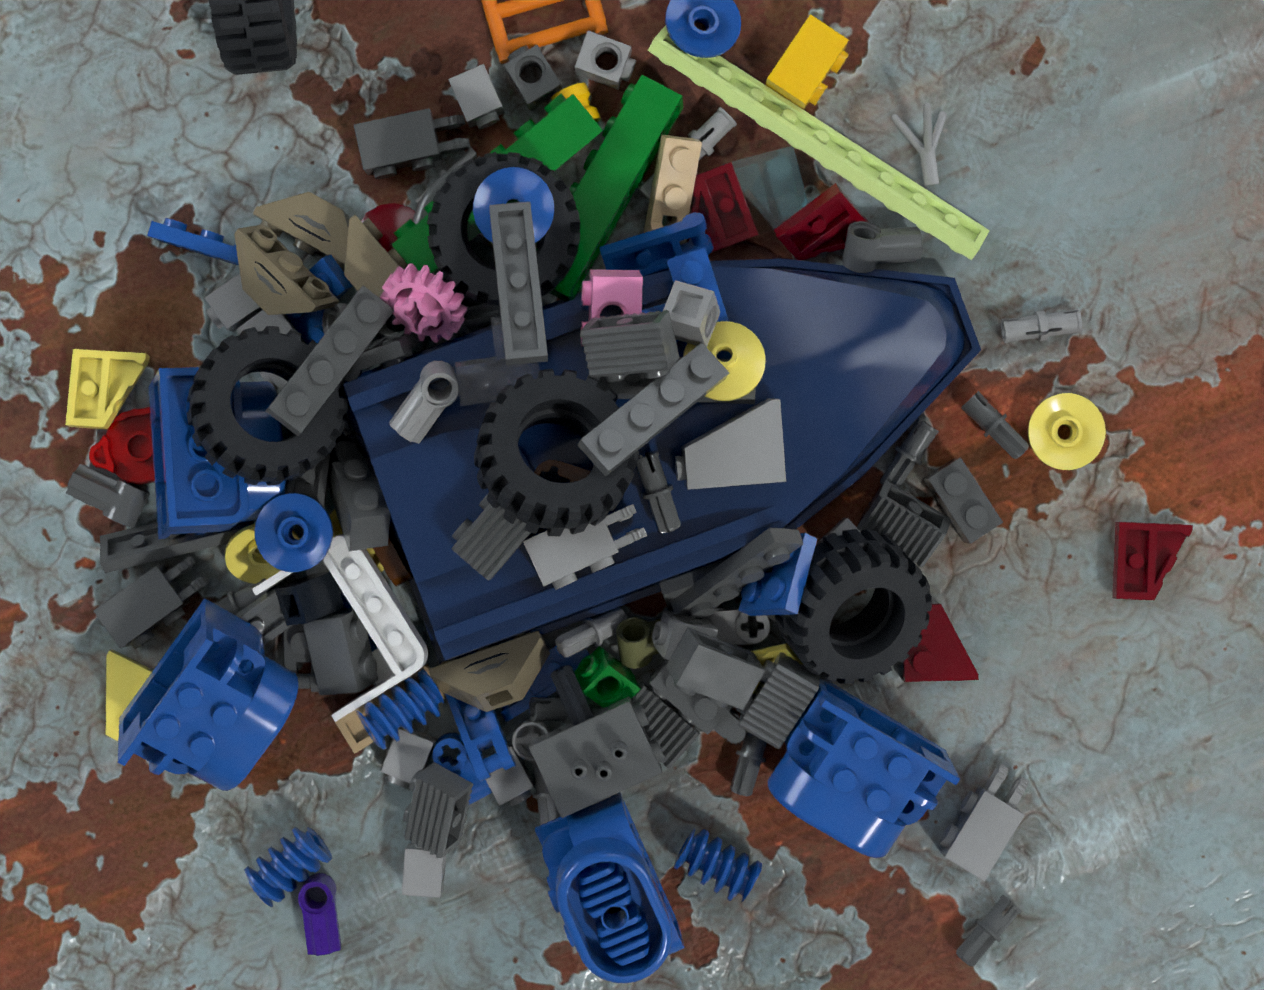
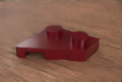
M732 162L696 175L691 213L703 214L707 224L705 234L710 236L713 244L712 252L758 235Z
M835 183L775 228L774 232L797 260L802 261L816 257L822 252H834L844 249V242H846L850 224L859 221H869Z
M1115 522L1112 598L1155 600L1163 586L1165 575L1171 571L1178 558L1176 555L1186 537L1191 535L1193 525Z
M939 603L932 604L931 611H927L930 615L927 629H922L920 633L922 640L917 647L912 646L907 652L909 657L902 662L903 681L979 680V674L944 608Z

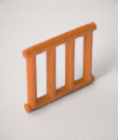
M481 0L499 62L500 64H505L509 62L508 56L512 52L526 45L529 49L535 45L543 47L587 34V31L595 32L599 35L607 34L609 31L601 0H585L589 17L508 40L503 18L564 0H508L498 3L497 0Z

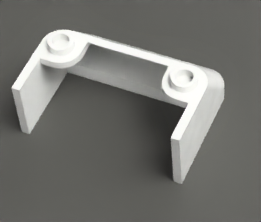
M343 534L333 537L331 547L324 559L313 568L305 570L307 575L330 571L378 647L372 652L377 662L378 681L375 682L376 686L354 698L333 713L331 716L335 722L417 672L425 665L428 658V649L425 642L368 551L363 549L349 552ZM281 570L252 590L255 595H258L278 585L296 572Z

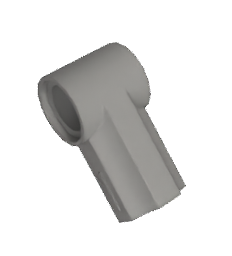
M432 361L423 367L419 381L389 422L390 426L400 436L410 442L419 444L445 407L451 405L458 396V382L454 368L444 361ZM435 378H445L450 382L441 391L433 390L428 386Z

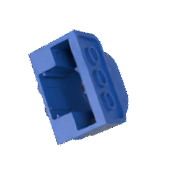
M199 367L159 368L149 385L158 539H167L170 534L195 533V535H204L206 532H223L230 530L238 522L256 521L260 511L269 501L285 494V480L278 485L268 486L266 482H259L257 485L244 483V478L238 475L232 479L222 473L225 468L215 462L212 466L204 457L207 451L202 445L196 446L192 435L195 433L193 425H188L187 412L190 409V403L187 402L189 389L194 382L193 378ZM238 381L232 390L230 405L236 421L248 434L263 441L279 442L283 440L282 424L266 412L278 395L272 383L268 381Z
M204 598L119 717L118 763L125 766L131 756L136 754L149 761V771L155 775H160L164 770L174 774L189 773L219 790H231L247 777L284 726L297 697L298 677L291 670L265 656L263 636L256 627Z
M820 678L817 693H815L813 699L790 731L789 736L786 737L785 745L787 751L769 777L768 789L782 806L804 822L863 855L872 858H882L887 855L906 825L919 821L927 809H935L938 804L936 795L946 780L957 785L960 777L944 748L835 684Z
M621 792L564 818L558 817L535 827V832L542 845L543 858L549 870V876L546 878L550 887L548 891L550 900L556 913L560 912L565 923L564 930L571 946L576 947L582 962L593 974L614 983L636 982L658 970L668 955L685 948L679 923ZM614 906L622 908L620 911L613 914L605 912L607 909Z

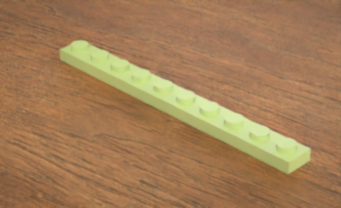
M666 25L653 39L648 51L657 56L662 63L674 67L689 77L696 85L708 89L723 99L727 105L742 111L754 119L761 127L771 130L785 139L792 147L802 150L819 161L826 169L833 170L847 179L854 187L867 192L884 203L889 210L901 214L916 224L920 230L935 236L947 244L954 252L972 260L980 250L990 230L721 56L700 58L687 54L672 41L667 32Z

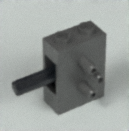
M570 665L559 667L551 673L550 677L571 723L531 740L529 748L561 818L662 773L660 762L666 760L657 738L649 740L644 726L650 723L641 703L633 705L630 696L607 707L592 712L574 670Z

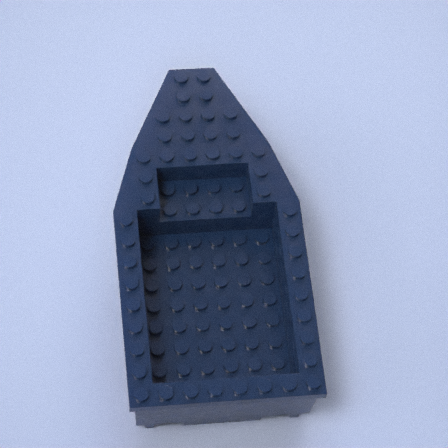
M791 259L710 261L729 322L738 323L750 329L760 340L765 352V370L759 384L756 386L755 404L697 402L638 451L642 457H645L644 453L658 451L667 483L673 486V490L670 492L681 523L680 527L668 533L658 532L648 500L642 497V493L645 490L636 466L633 471L634 476L616 508L613 511H609L607 515L632 504L637 513L622 522L617 521L608 525L614 541L636 528L641 529L644 527L647 536L619 548V552L612 555L614 564L592 573L590 566L574 572L577 580L555 590L552 583L543 587L524 543L521 544L496 575L488 581L451 549L457 542L452 535L467 518L474 522L484 511L478 505L489 493L488 488L481 489L477 480L479 468L474 465V452L486 411L491 402H496L498 393L507 385L514 387L517 378L529 373L533 379H537L539 371L544 369H553L554 375L562 376L564 369L577 371L576 378L586 381L589 369L587 368L588 362L585 360L584 346H581L580 331L581 322H588L589 306H582V292L577 293L575 299L568 302L558 300L542 306L548 362L506 365L502 324L498 322L414 353L404 358L405 361L385 369L379 366L363 372L355 380L344 381L345 389L341 394L342 398L348 399L347 414L363 457H370L391 514L390 527L406 555L414 578L409 580L439 664L445 660L459 659L471 655L489 645L496 646L508 642L521 633L539 631L543 635L661 591L660 581L727 559L768 528L796 530L859 480L981 351L955 278L875 269L867 273H858L849 270L844 265ZM669 269L642 276V310L666 303L673 287ZM608 305L601 311L600 318L603 316L621 315L622 309L616 305ZM676 343L679 357H683L687 343ZM720 351L716 357L717 359H731L732 355L728 351ZM432 361H444L449 363L455 370L458 382V396L451 405L445 407L419 444L410 442L400 436L390 426L389 422L419 381L423 367ZM435 378L428 386L433 390L441 391L450 382L445 378ZM768 398L780 399L786 482L687 490L684 487V480L677 481L675 456H682L681 446ZM617 399L615 404L620 408L630 399ZM553 423L538 424L523 431L519 438L518 448L520 455L533 472L539 464L547 460L561 461L592 471L594 465L578 447L582 437L566 426ZM554 466L551 467L549 472L542 471L540 475L541 478L551 482H570V479L559 476V468ZM539 527L537 533H531L527 539L543 533L547 529Z

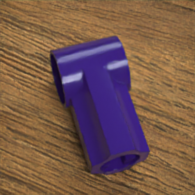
M324 873L310 875L298 894V903L303 914L308 955H328L342 949L335 899L337 887L335 881ZM312 887L322 888L327 894V899L322 902L312 900L309 897L308 889Z

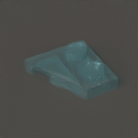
M789 146L732 161L745 198L760 212L762 218L773 230L808 204L794 147Z

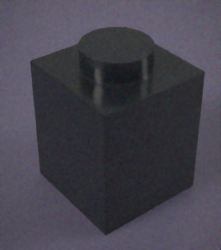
M330 571L310 574L275 589L287 626L306 624L345 608L341 597L342 591Z

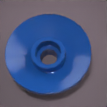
M670 0L666 9L665 24L670 38L682 51L695 57L712 58L724 54L735 44L741 31V16L733 0ZM700 22L704 24L706 31L699 30L695 27L694 23Z
M509 167L490 174L478 187L473 202L474 219L481 233L493 243L489 205L507 204L510 200L530 202L535 243L538 242L549 230L554 217V200L547 184L537 174L524 168Z
M299 493L283 494L269 501L260 511L255 524V541L260 554L270 565L285 572H302L319 564L327 555L333 539L332 522L326 509L314 498ZM295 525L301 526L304 531L302 538L299 540L295 539L292 535V529Z

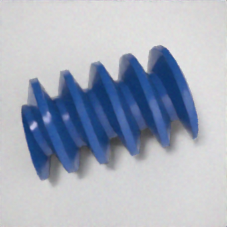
M424 669L418 672L419 683L410 677L404 680L406 692L396 685L391 688L392 700L382 693L378 696L379 708L369 701L364 704L366 716L356 710L368 735L381 749L387 748L386 735H389L396 742L400 740L399 727L404 728L410 734L414 732L411 721L414 718L423 726L426 725L425 712L427 710L436 717L440 716L438 704L441 702L444 704L443 697L436 684Z
M294 827L292 832L296 841L291 842L287 838L282 837L280 842L284 851L280 852L271 846L268 849L272 859L270 862L259 856L256 859L260 868L258 872L249 866L244 869L250 886L268 906L273 907V901L281 902L285 898L284 890L293 892L297 888L296 880L304 883L309 878L308 870L316 873L321 868L320 861L328 863L332 859L328 847L312 828L307 827L308 831L304 833L297 827Z
M694 828L676 857L674 868L678 869L687 862L689 863L687 876L691 877L700 870L702 871L700 884L705 885L710 879L714 878L716 880L714 892L718 893L727 886L729 887L727 900L731 901L738 894H741V902H743L759 877L762 863L757 860L747 867L748 854L744 852L734 859L736 848L733 845H729L721 851V838L716 837L707 843L708 830L703 829L694 835Z

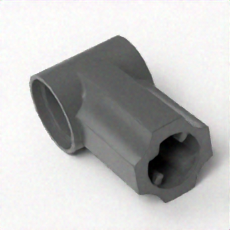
M854 222L848 227L842 258L843 265L851 271L867 273L875 270L876 265L881 263L916 262L917 259H921L923 252L922 234L918 227L881 229L870 222Z
M79 464L78 468L73 472L66 494L102 510V514L107 518L130 528L135 527L150 495L149 491L135 484L128 483V481L122 479H113L84 464Z

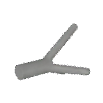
M930 103L923 105L924 146L897 114L891 116V120L920 154L924 186L939 184L935 149L947 116L945 111L939 113L932 133Z

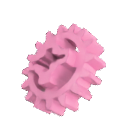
M409 263L405 270L399 266L393 274H390L382 286L384 291L380 299L394 309L392 313L395 316L392 321L393 325L403 324L405 326L404 333L409 335L411 332H414L418 335L420 341H424L426 336H430L434 343H438L441 337L446 340L451 339L454 332L457 333L465 318L463 316L467 312V307L461 304L465 298L464 294L454 293L453 289L456 283L454 281L444 282L442 280L443 272L439 271L434 275L430 273L428 265H424L418 271L413 263Z

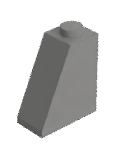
M768 398L681 446L682 456H675L677 481L684 480V487L687 490L786 482L780 399Z

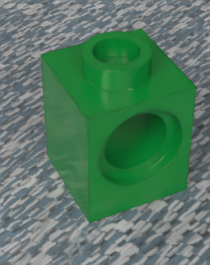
M600 646L591 655L584 657L579 663L578 668L574 671L584 694L603 708L628 696L632 699L641 689L631 669L624 666L618 659Z

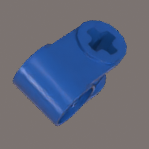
M449 732L439 737L433 749V761L474 784L471 788L469 805L491 794L492 791L486 780L480 782L477 778L461 735L456 732ZM448 744L451 749L456 747L460 749L456 760H453L450 755L446 757L442 755L445 745Z

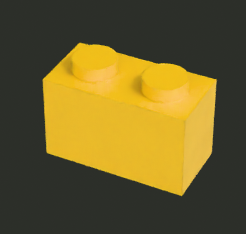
M810 14L768 76L765 85L803 110L809 102L815 106L828 87L822 82L830 70L837 74L848 58L849 54L844 49L849 40Z

